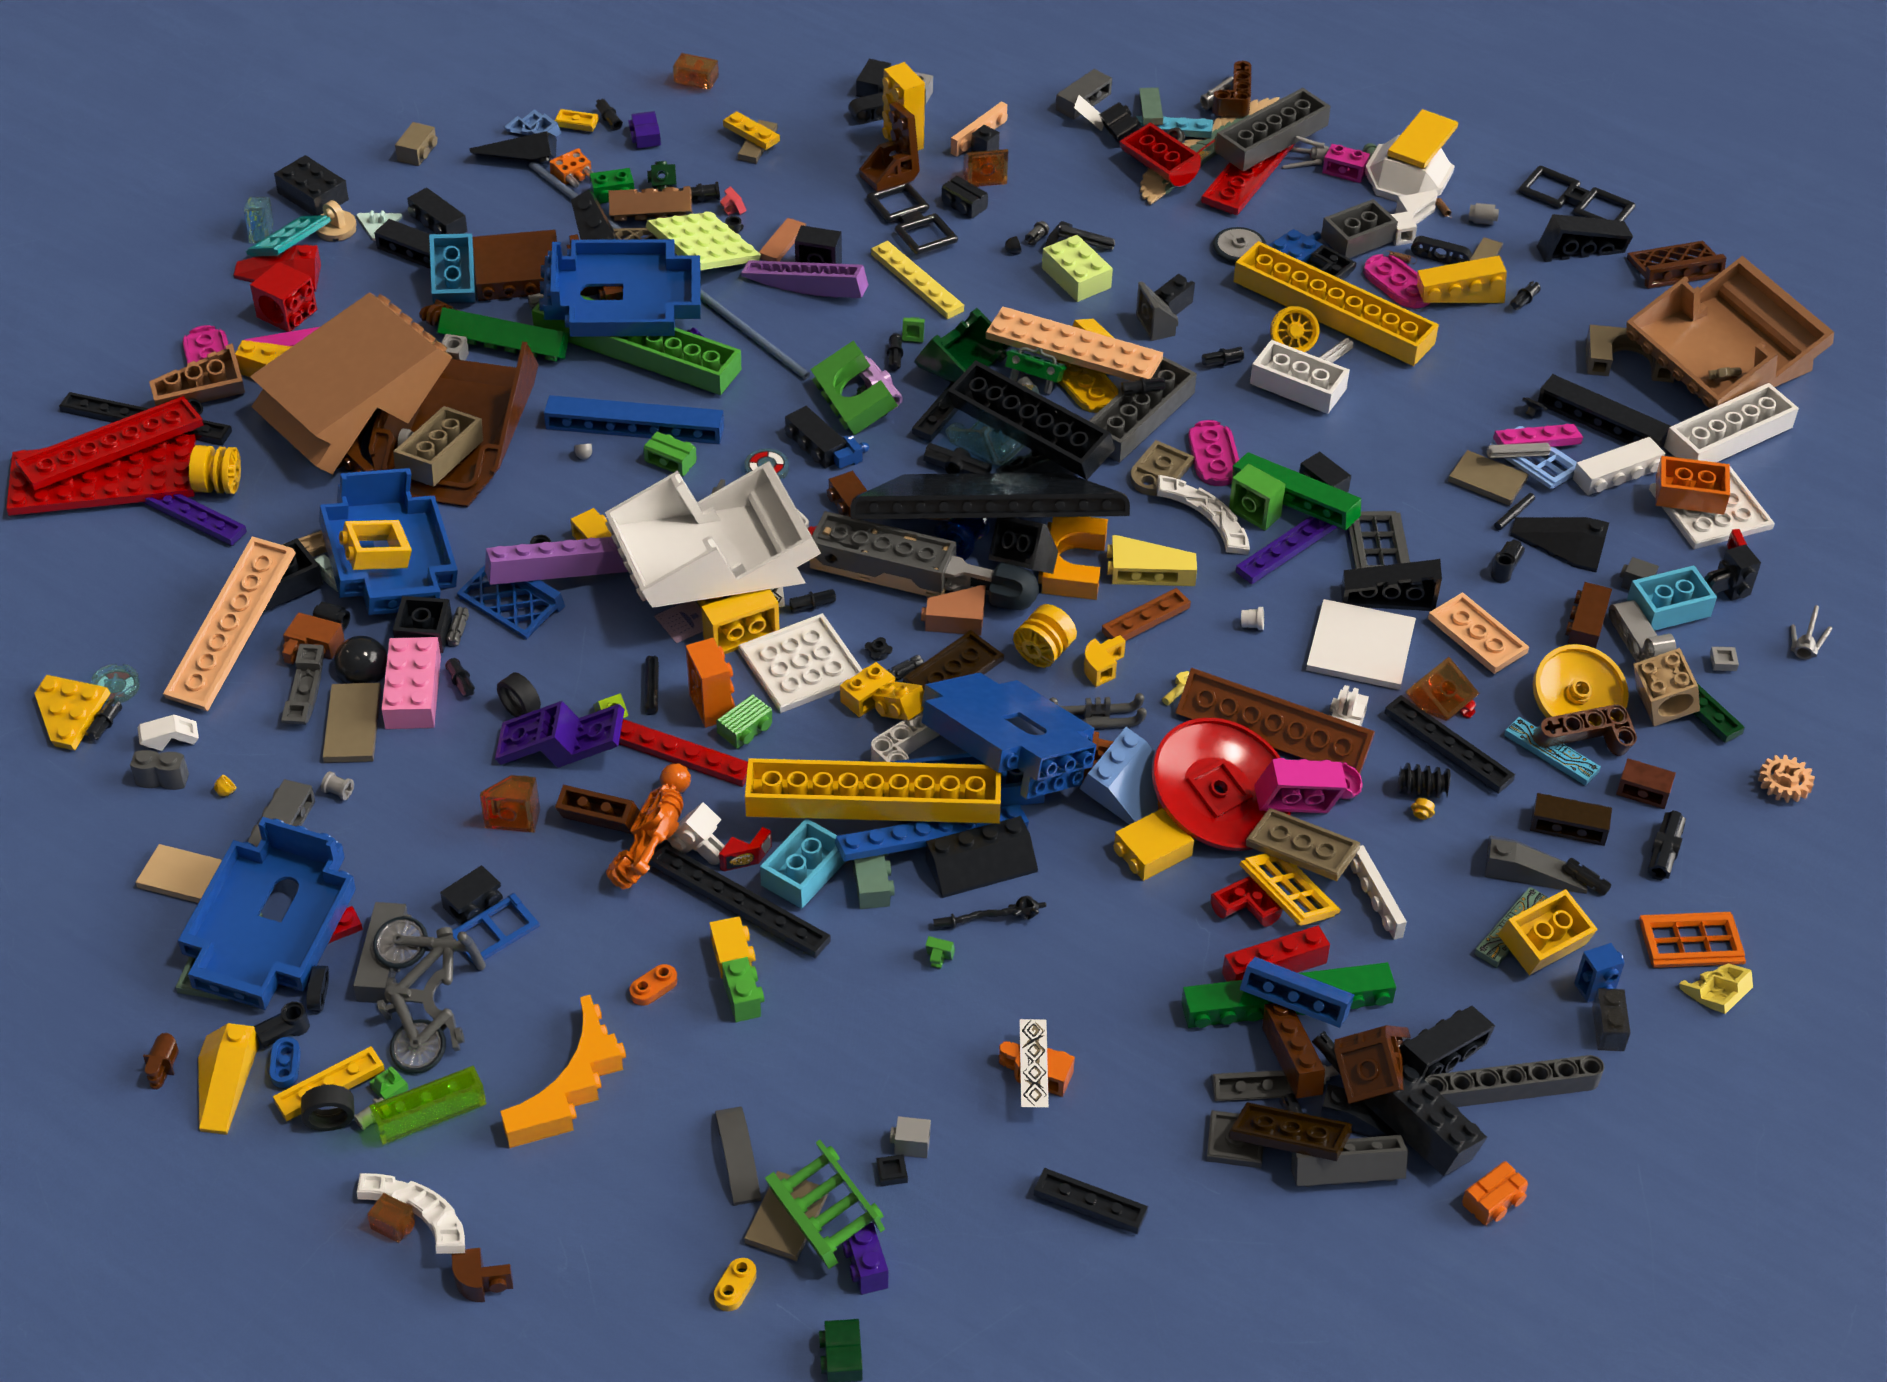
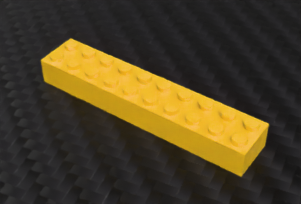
M1259 241L1235 263L1233 282L1286 307H1303L1311 311L1318 322L1407 364L1415 366L1435 345L1439 324Z
M748 758L745 789L746 817L1000 824L1001 772L998 773L987 765Z

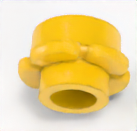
M1417 798L1415 803L1411 805L1414 816L1419 819L1427 820L1435 814V805L1428 799Z

